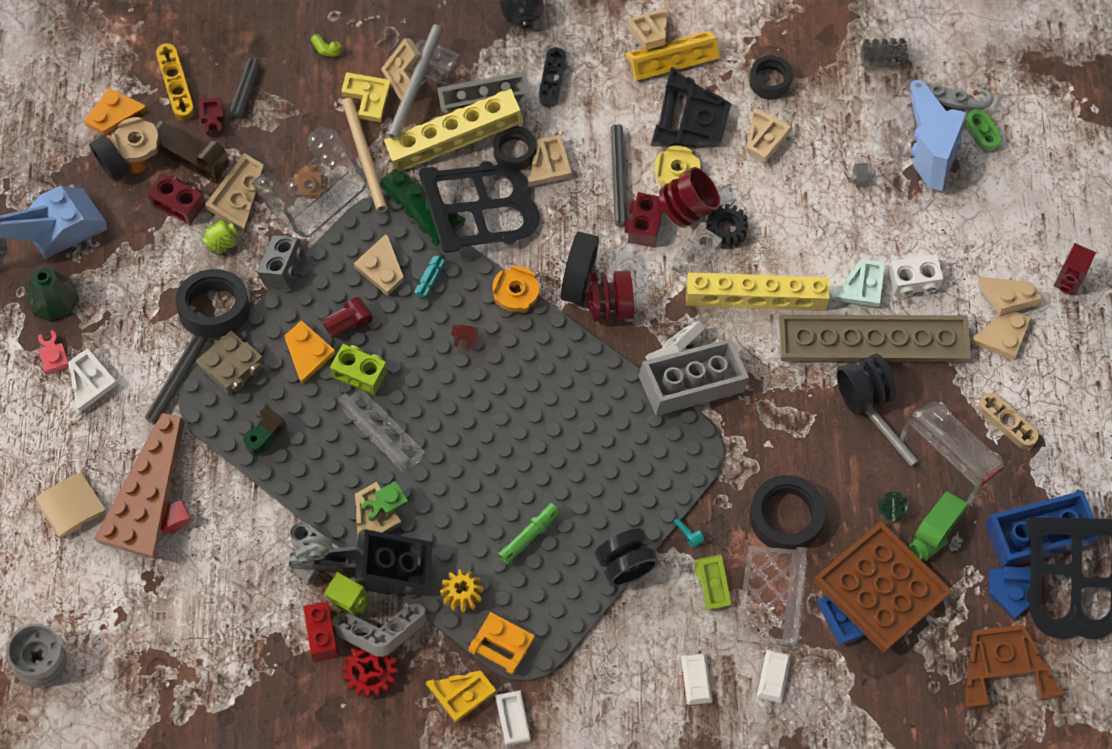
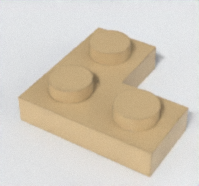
M404 38L381 68L401 101L412 77L410 70L421 57L419 50L409 38Z

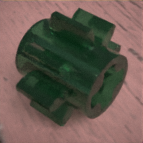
M896 491L884 493V499H878L879 514H884V519L888 521L901 520L903 518L902 513L908 514L907 498H902V494Z

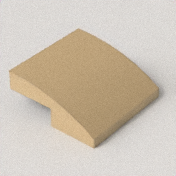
M81 472L57 483L35 498L36 503L59 538L80 530L82 524L103 516L106 510Z

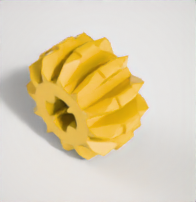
M460 569L458 570V576L450 572V580L442 581V585L445 588L440 590L441 596L445 597L443 599L445 605L451 604L452 611H455L458 606L461 608L462 613L466 611L465 606H469L470 609L474 610V602H481L482 597L479 594L483 593V586L479 585V577L472 578L473 572L469 571L465 576L463 575V570ZM463 588H466V592L463 591L461 594H458V590L461 591Z

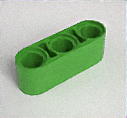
M946 491L923 520L915 537L938 549L962 517L969 503Z

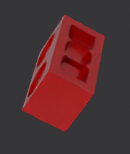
M328 601L304 605L303 610L313 662L338 658L336 639L332 626V615Z

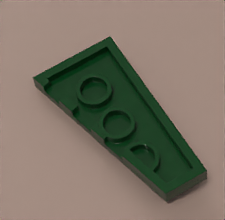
M397 169L381 178L380 185L396 204H401L405 208L406 215L409 218H414L419 223L418 228L424 234L428 233L432 237L431 242L438 246L440 241L423 188ZM450 213L447 215L452 233H455L464 226L466 219L460 214Z

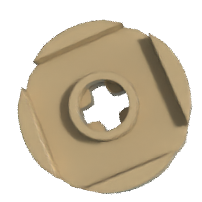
M132 117L123 120L118 125L115 134L114 132L112 134V143L125 162H140L157 154L159 135L154 124L144 121L143 118ZM134 136H137L138 139L141 138L138 143L130 142Z

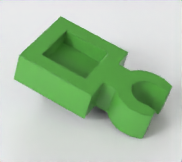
M396 481L375 492L374 497L376 500L363 502L361 508L363 511L368 508L374 509L373 513L368 515V520L374 521L378 518L380 512L384 511L386 516L406 506L408 500Z

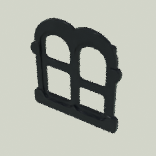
M483 161L476 167L439 171L435 167H425L419 171V177L440 245L445 253L457 252L461 247L497 242L513 245L517 240L525 239L532 235L538 227L540 215L536 204L530 199L531 187L528 184L527 178L515 168L503 164L493 165L490 161ZM492 175H501L507 178L513 187L512 194L505 198L490 199L482 178ZM465 178L473 180L479 197L478 201L455 204L443 203L437 182ZM512 207L521 213L523 225L516 230L491 233L487 229L482 210ZM471 212L475 219L478 234L462 237L454 236L447 215L450 213Z
M1029 517L1026 521V534L1031 538L1030 588L1026 589L1025 599L1030 603V615L1035 626L1045 635L1059 639L1069 638L1075 634L1087 639H1098L1111 633L1112 541L1111 575L1106 578L1084 577L1082 575V539L1085 535H1109L1112 540V519ZM1045 534H1068L1072 537V558L1069 564H1045L1042 561V542ZM1045 574H1067L1071 577V605L1068 613L1062 618H1049L1042 610V577ZM1083 588L1110 589V609L1106 616L1093 620L1084 614L1081 606V592Z

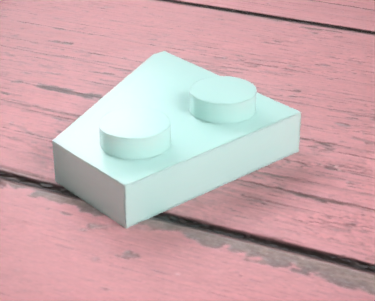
M861 259L854 272L846 279L845 284L835 293L834 301L879 307L885 262Z

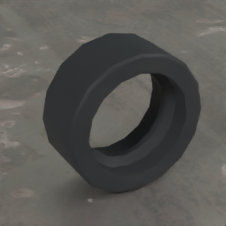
M762 56L752 64L749 75L750 88L761 98L768 100L778 99L789 91L793 76L792 68L786 60L779 56ZM764 69L777 70L782 74L784 80L778 85H766L758 79V73Z
M513 126L498 132L493 141L494 158L497 164H503L519 171L530 166L536 153V140L533 134L520 126ZM509 140H520L527 144L528 151L523 156L512 158L502 153L501 146Z
M102 135L89 143L95 158L112 180L128 172L124 159L106 135Z

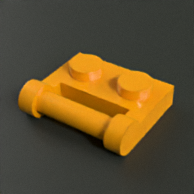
M490 612L477 636L471 642L468 651L474 655L476 653L506 668V672L513 675L532 644L535 635ZM486 640L513 654L514 657L510 660L482 644Z

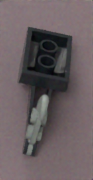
M363 529L358 532L357 546L330 549L332 541L329 538L310 536L302 540L303 543H310V545L302 546L300 550L289 555L290 568L355 576V582L363 586L366 591L387 595L424 594L430 591L433 542ZM356 560V564L320 561Z

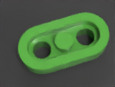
M979 109L972 110L965 122L967 129L980 148L986 151L997 149L1001 142V133L985 111Z

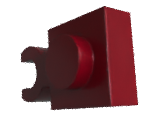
M221 97L198 100L200 119L202 124L206 123L204 129L207 137L210 136L212 128H217L219 135H222L223 129L219 122L224 121Z

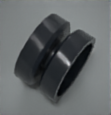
M631 529L613 536L601 544L594 552L600 566L607 567L604 574L610 586L616 587L631 583L648 574L658 565L659 559L654 549L646 548L649 540L643 529Z

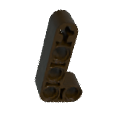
M158 120L154 124L159 135L158 152L203 178L215 183L229 166L227 153L219 143L210 140L205 146L163 121Z

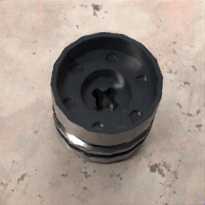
M876 353L868 358L860 359L859 365L856 362H852L837 368L836 378L839 391L846 406L852 413L857 414L871 409L873 403L879 406L884 404V401L895 400L896 387L894 378L881 355Z

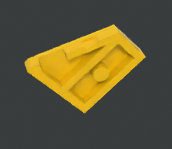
M481 671L470 672L464 676L455 675L449 676L448 679L429 680L426 682V686L455 723L496 693L495 688Z

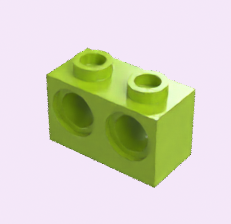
M342 344L330 366L332 378L375 395L387 373V366L384 359L378 355H369L357 346ZM346 361H354V364L350 366L344 365ZM368 370L376 371L372 375L365 374V372Z
M338 572L324 593L331 605L356 617L360 614L363 615L370 604V601H368L370 597L364 587Z

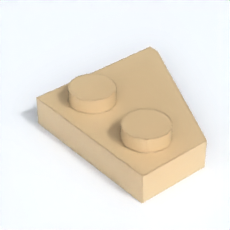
M755 108L749 131L750 136L747 142V153L766 163L791 133V126Z
M386 234L354 263V268L387 296L404 281L400 266Z
M987 277L979 278V287L999 315L1041 304L1042 297L1031 282Z
M1016 311L1000 315L975 335L971 344L1014 360L1031 317Z

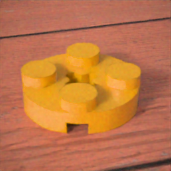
M512 266L504 272L502 270L493 281L494 301L504 310L525 313L538 300L539 282L531 270L522 266ZM516 285H519L521 292L513 293L510 287L515 288Z

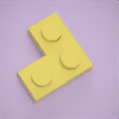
M346 73L341 92L344 97L362 99L358 113L359 119L381 123L391 83L387 79Z

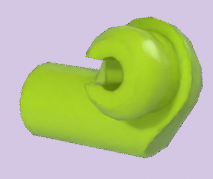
M316 34L311 38V42L320 55L336 57L340 54L342 46L339 42L326 44L320 34Z

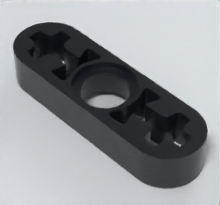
M560 47L550 48L546 54L539 89V102L544 107H554L559 101L566 65V52ZM555 56H559L557 66H553ZM555 73L559 78L555 81H550L547 79V75ZM548 88L552 89V96L550 97V99L546 98L548 94Z

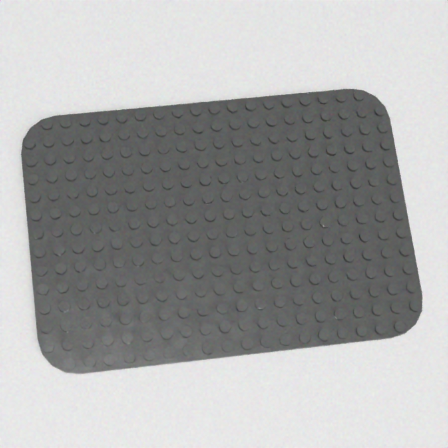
M384 195L388 209L381 213L376 211L372 196L364 198L350 207L305 253V258L300 263L297 276L293 280L290 289L272 287L249 311L248 317L242 326L234 331L244 343L247 342L262 356L264 361L262 370L257 375L248 378L240 390L228 395L202 369L196 366L181 386L178 405L182 420L198 439L296 517L309 524L324 537L329 538L339 548L357 546L355 494L375 482L382 489L396 481L408 500V504L395 511L402 525L388 533L433 542L430 591L424 594H402L396 596L407 605L420 604L424 606L427 621L490 671L507 680L529 682L546 677L567 659L628 585L610 586L604 574L607 567L600 566L594 553L596 549L613 536L631 529L640 528L644 530L649 540L646 548H652L656 551L677 526L674 520L679 518L681 521L715 480L723 462V444L718 430L704 415L693 407L656 416L639 379L640 369L541 296L525 313L504 310L495 303L492 289L496 275L502 270L504 272V269L472 246L461 247L457 252L445 253L441 245L435 246L431 242L432 237L428 233L424 234L418 228L419 223L414 218H409L405 213V208L401 204H396L389 195ZM385 234L390 240L404 277V281L388 296L354 268V263ZM440 256L445 260V264L442 269H439L440 273L433 287H430L431 291L428 296L420 298L415 294V289L417 285H420V280L427 266L430 267L429 263L432 257ZM516 285L515 288L510 287L513 293L521 292L519 285ZM361 297L373 315L372 321L362 328L353 327L332 339L327 333L322 319L343 309L345 303L350 299ZM300 321H303L335 350V355L304 384L299 380L284 337ZM342 344L357 346L364 353L378 355L386 362L387 373L375 395L332 378L330 366ZM346 361L344 365L350 366L354 364V361ZM368 370L365 372V374L372 375L376 371ZM267 406L285 420L287 428L264 453L252 455L247 451L243 438L248 430L254 429L262 420L259 412ZM549 503L554 504L558 508L556 511L559 510L561 515L546 527L547 531L544 534L540 533L509 565L504 563L497 553L530 523L529 520L533 516L539 515ZM460 569L463 570V575L465 576L467 572H473L472 578L479 577V585L483 586V593L479 594L482 597L481 602H474V610L470 609L469 606H465L466 611L464 613L461 612L459 606L455 611H452L451 604L445 605L443 602L445 597L441 596L440 592L441 589L445 588L442 585V581L450 580V572L458 576V570ZM463 588L461 591L458 590V594H461L463 591L466 592V588ZM490 612L535 635L532 644L513 675L506 672V668L476 653L474 655L468 651L471 642L477 636ZM486 640L482 644L510 660L514 657L513 654Z

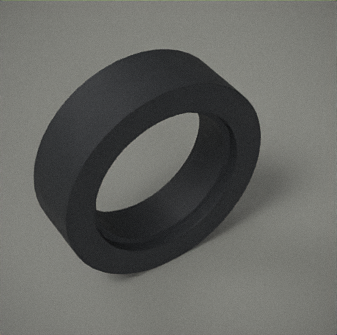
M579 231L576 233L565 267L561 287V300L583 305L587 295L589 273H593L599 236Z
M208 269L197 272L184 280L176 293V306L181 324L190 333L200 337L217 338L225 336L230 331L234 332L242 326L249 314V301L245 284L238 276L229 271ZM208 290L227 291L235 298L233 307L228 312L216 317H202L190 309L193 299Z
M792 475L776 476L764 482L756 491L750 507V524L757 538L766 546L782 552L798 551L809 546L819 535L825 519L824 500L817 488L807 480ZM780 493L794 494L803 499L808 505L811 521L804 530L798 533H780L767 523L764 516L765 503L772 496Z

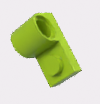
M715 555L694 560L696 576L702 588L705 609L710 610L731 605L722 556Z

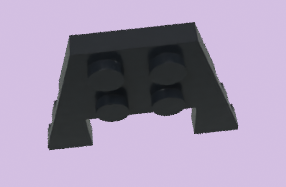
M671 67L665 88L687 94L679 130L656 124L650 146H720L731 103L708 88L705 90L697 85L695 80L689 76L687 78L678 73V69Z

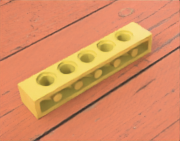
M510 89L499 92L485 100H479L465 108L457 109L445 116L437 117L423 125L414 126L412 129L400 133L398 140L388 138L384 141L395 168L401 172L521 124L524 120Z
M688 272L686 283V306L826 311L830 299L828 277Z

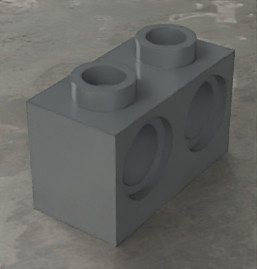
M272 236L257 270V274L264 286L290 289L293 280L297 276L300 263L305 258V249L298 237Z

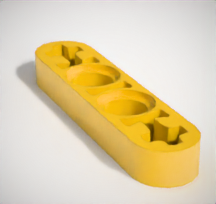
M172 44L160 45L156 54L174 115L180 121H188L194 116V107L176 48ZM165 53L170 54L171 62L167 63ZM171 69L179 71L174 77L167 76V72ZM177 87L184 89V92L180 95L172 93ZM184 101L186 112L181 111L180 102Z

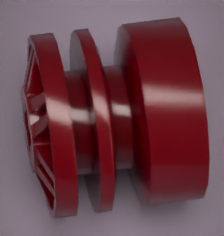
M692 167L685 171L678 179L671 180L659 190V199L666 215L681 228L691 226L694 222L699 221L701 217L709 215L720 206V196L714 182L707 173L697 167Z
M630 270L614 271L612 282H608L606 273L601 272V283L597 282L596 273H589L587 302L593 322L600 321V311H603L604 320L609 321L610 310H615L618 320L634 319V294Z

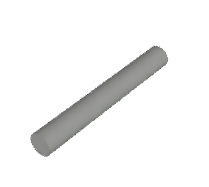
M873 406L865 412L911 467L919 462Z

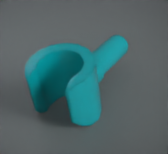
M679 518L674 520V523L686 536L687 542L691 547L703 544L704 537L699 530L691 533Z

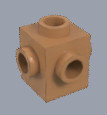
M304 165V168L301 167L298 174L294 175V188H298V195H304L305 199H317V196H321L324 190H327L328 176H324V169L318 168L317 165ZM306 180H311L313 186H306Z

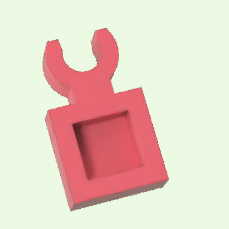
M53 330L50 331L52 338L49 341H44L42 335H38L41 346L45 348L39 350L47 375L69 368L64 346L62 343L57 344L58 337Z

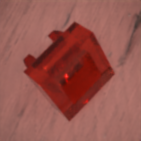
M454 324L451 335L457 336L454 340V346H459L460 339H466L468 343L467 349H470L473 345L472 338L475 339L478 336L479 327Z

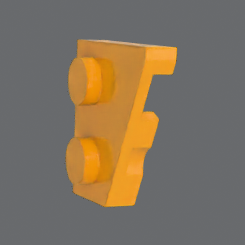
M108 88L84 123L86 127L106 135L114 131L123 120L139 112L142 115L147 109L144 104Z
M300 321L284 336L302 384L335 355V350L303 321Z

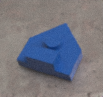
M1005 566L1003 569L990 568L988 571V595L1007 611L1012 620H1015L1030 606V603L1025 599L1026 589L1030 588V568Z

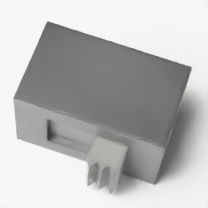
M867 163L854 164V175L851 176V182H855L856 188L868 187L870 178Z

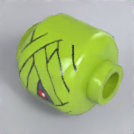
M219 220L205 229L203 241L211 253L216 252L222 255L237 245L236 236L239 233L232 223L228 225L225 221Z

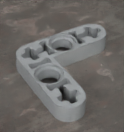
M410 604L381 628L349 613L336 615L332 619V626L336 636L373 655L385 656L426 623L427 618L424 606ZM396 628H404L402 631H398V632L392 631L393 629H396ZM359 633H368L365 636H356Z

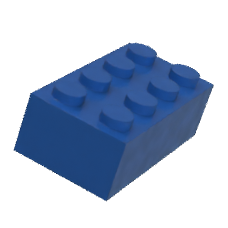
M1082 490L991 514L985 523V527L1001 569H1003L1005 566L1014 567L1030 562L1031 538L1026 534V521L1029 517L1094 518ZM1045 534L1043 536L1042 559L1072 551V537L1070 535ZM1085 535L1082 539V548L1093 546L1101 535Z

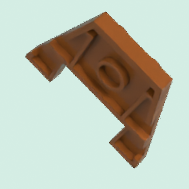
M1024 625L975 630L972 633L964 709L987 707L989 705L984 680L1033 675L1039 700L1060 698L1064 695L1063 690L1052 677L1053 673L1050 668L1045 665L1040 657V652Z

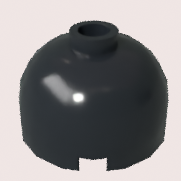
M499 0L505 19L511 24L520 25V28L533 26V22L538 20L543 14L544 0Z

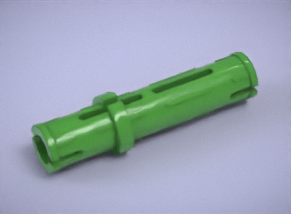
M549 503L539 515L533 516L529 520L530 523L497 553L501 560L509 565L540 533L544 534L547 531L546 527L561 515L559 510L556 511L558 508L554 504Z

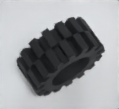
M725 204L724 209L720 205L717 210L708 215L706 224L708 240L710 242L714 240V246L716 247L718 244H721V249H725V245H728L729 249H733L734 244L736 247L740 246V242L743 243L747 235L749 225L747 215H743L744 211L742 209L737 211V206L733 205L732 209L729 208V204ZM722 221H729L735 224L736 229L733 232L726 233L721 231L718 225Z

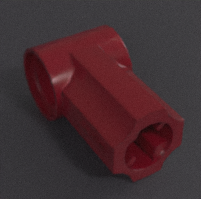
M355 297L346 302L343 309L322 319V323L329 336L333 339L353 327L362 328L372 321L373 315L362 298Z

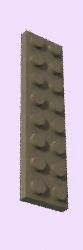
M779 315L781 361L859 362L860 359L868 358L876 353L881 355L886 362H970L971 360L967 315Z

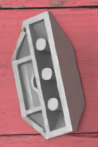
M526 71L437 88L441 111L446 114L510 89L520 108L530 94Z

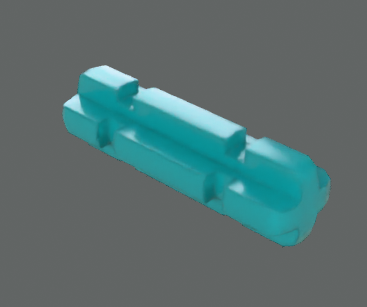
M440 256L432 257L429 263L430 267L427 266L420 280V285H417L415 289V294L420 298L428 296L431 291L430 287H433L440 273L439 269H442L445 264V260Z

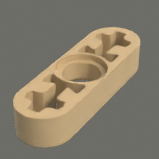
M987 393L982 396L978 409L985 418L1019 448L1030 449L1035 445L1038 440V432L1030 423L998 395ZM993 402L995 404L994 407H986L987 403ZM1000 409H1002L1003 411H1001L999 416L996 417V413L999 412ZM1002 417H1012L1014 420V425H1004L1002 422ZM1018 425H1020V426H1021L1020 430H1017V432L1014 433V431L1017 429ZM1029 434L1031 436L1030 439L1024 441L1022 436Z

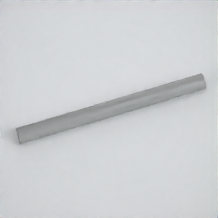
M439 25L432 26L421 57L417 62L387 136L392 140H398L443 32V28Z

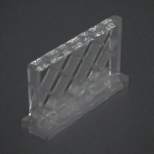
M748 546L737 642L787 647L788 650L798 651L808 562L807 548L797 547V550ZM753 553L764 554L768 561L757 568L752 562ZM781 556L792 557L791 564L784 570L775 562ZM772 564L779 574L768 581L761 572ZM756 575H759L766 584L757 591H754L749 582ZM783 577L789 585L785 591L779 594L772 584ZM769 587L777 597L768 604H765L758 595ZM756 598L763 607L751 615L746 607L750 601ZM780 600L785 605L786 611L777 618L769 608ZM767 611L774 621L765 628H762L756 618ZM751 622L760 630L753 637L743 636L744 627ZM778 624L783 630V639H772L767 631Z

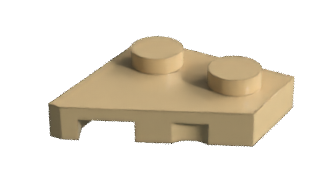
M666 8L627 19V27L644 50L665 45L667 28Z
M561 135L538 139L528 179L529 186L572 177Z
M377 482L355 494L357 533L363 529L388 533L402 525L396 512L386 516L384 511H382L376 520L369 521L368 515L373 513L374 509L362 510L361 504L363 502L376 500L374 493L381 489Z

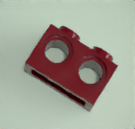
M166 174L161 176L148 194L152 206L188 225L193 223L205 206L203 194L198 188L194 186L189 187L183 184L179 178L175 176L169 177ZM191 201L190 204H184L185 202Z
M637 192L636 200H631L629 213L633 215L631 220H627L624 232L628 234V243L655 248L663 212L659 196ZM648 208L650 211H643L642 209ZM638 228H645L646 230H645V231H639V230H637V229H638Z
M1074 243L1053 286L1059 288L1063 293L1075 296L1091 266L1096 252Z

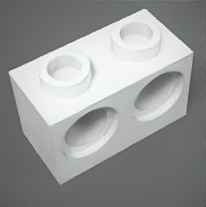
M937 254L891 261L888 269L894 296L902 295L907 297L918 292L932 293L940 288L943 281ZM923 274H929L931 278L925 277ZM900 277H905L909 281H904Z

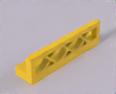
M710 31L665 42V45L654 49L644 50L642 48L625 53L626 59L631 63L633 76L636 81L667 73L671 67L682 69L720 58L717 37Z

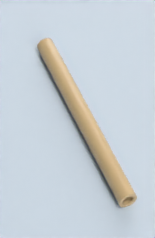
M345 98L342 104L376 211L381 213L386 211L388 207L352 98Z

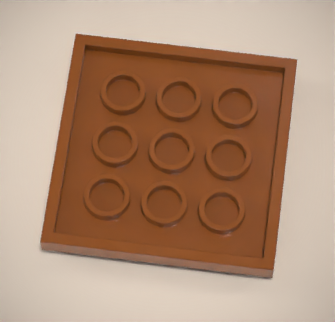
M882 521L815 576L812 581L883 653L890 649L952 593V590Z

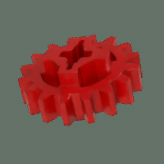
M352 648V658L345 656L344 659L348 665L342 666V671L348 673L343 676L344 682H350L347 686L348 690L351 691L356 688V696L359 697L363 692L366 695V699L370 698L371 693H375V696L379 698L380 690L388 693L387 684H395V680L391 676L398 674L397 669L392 668L397 665L395 659H390L392 653L385 656H376L361 648L358 652ZM381 660H383L387 666L386 672L384 671V669L380 668ZM371 667H374L375 672L370 671L366 674L365 669L370 670ZM353 669L360 674L358 682L353 677Z

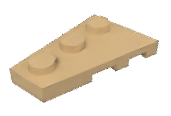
M244 153L207 201L205 208L244 232L264 165Z

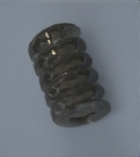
M874 38L872 42L869 39H864L860 51L862 67H864L866 61L869 62L870 67H873L876 60L879 67L882 66L883 60H886L887 66L891 65L892 60H895L896 66H899L902 59L905 66L908 65L909 50L905 38H899L898 42L895 38H891L889 42L886 38L881 39L880 42L877 38Z

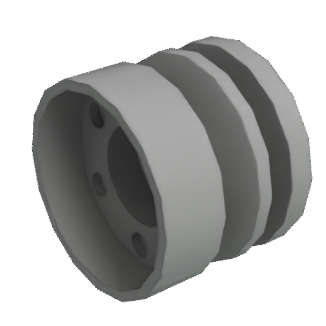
M43 624L23 626L12 634L7 643L6 655L17 679L26 686L44 688L52 685L61 678L66 669L67 658L59 636L48 626ZM36 658H37V659L43 658V660H42L41 662L38 661V660L34 662V659H36Z

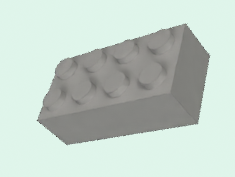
M731 338L643 361L639 373V379L656 416L743 393L749 379Z

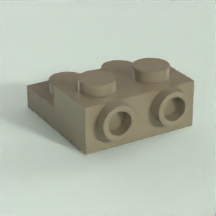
M230 331L198 358L196 364L223 391L230 395L234 391L240 390L248 378L257 375L262 370L264 361L254 348L247 342L244 343L234 332Z

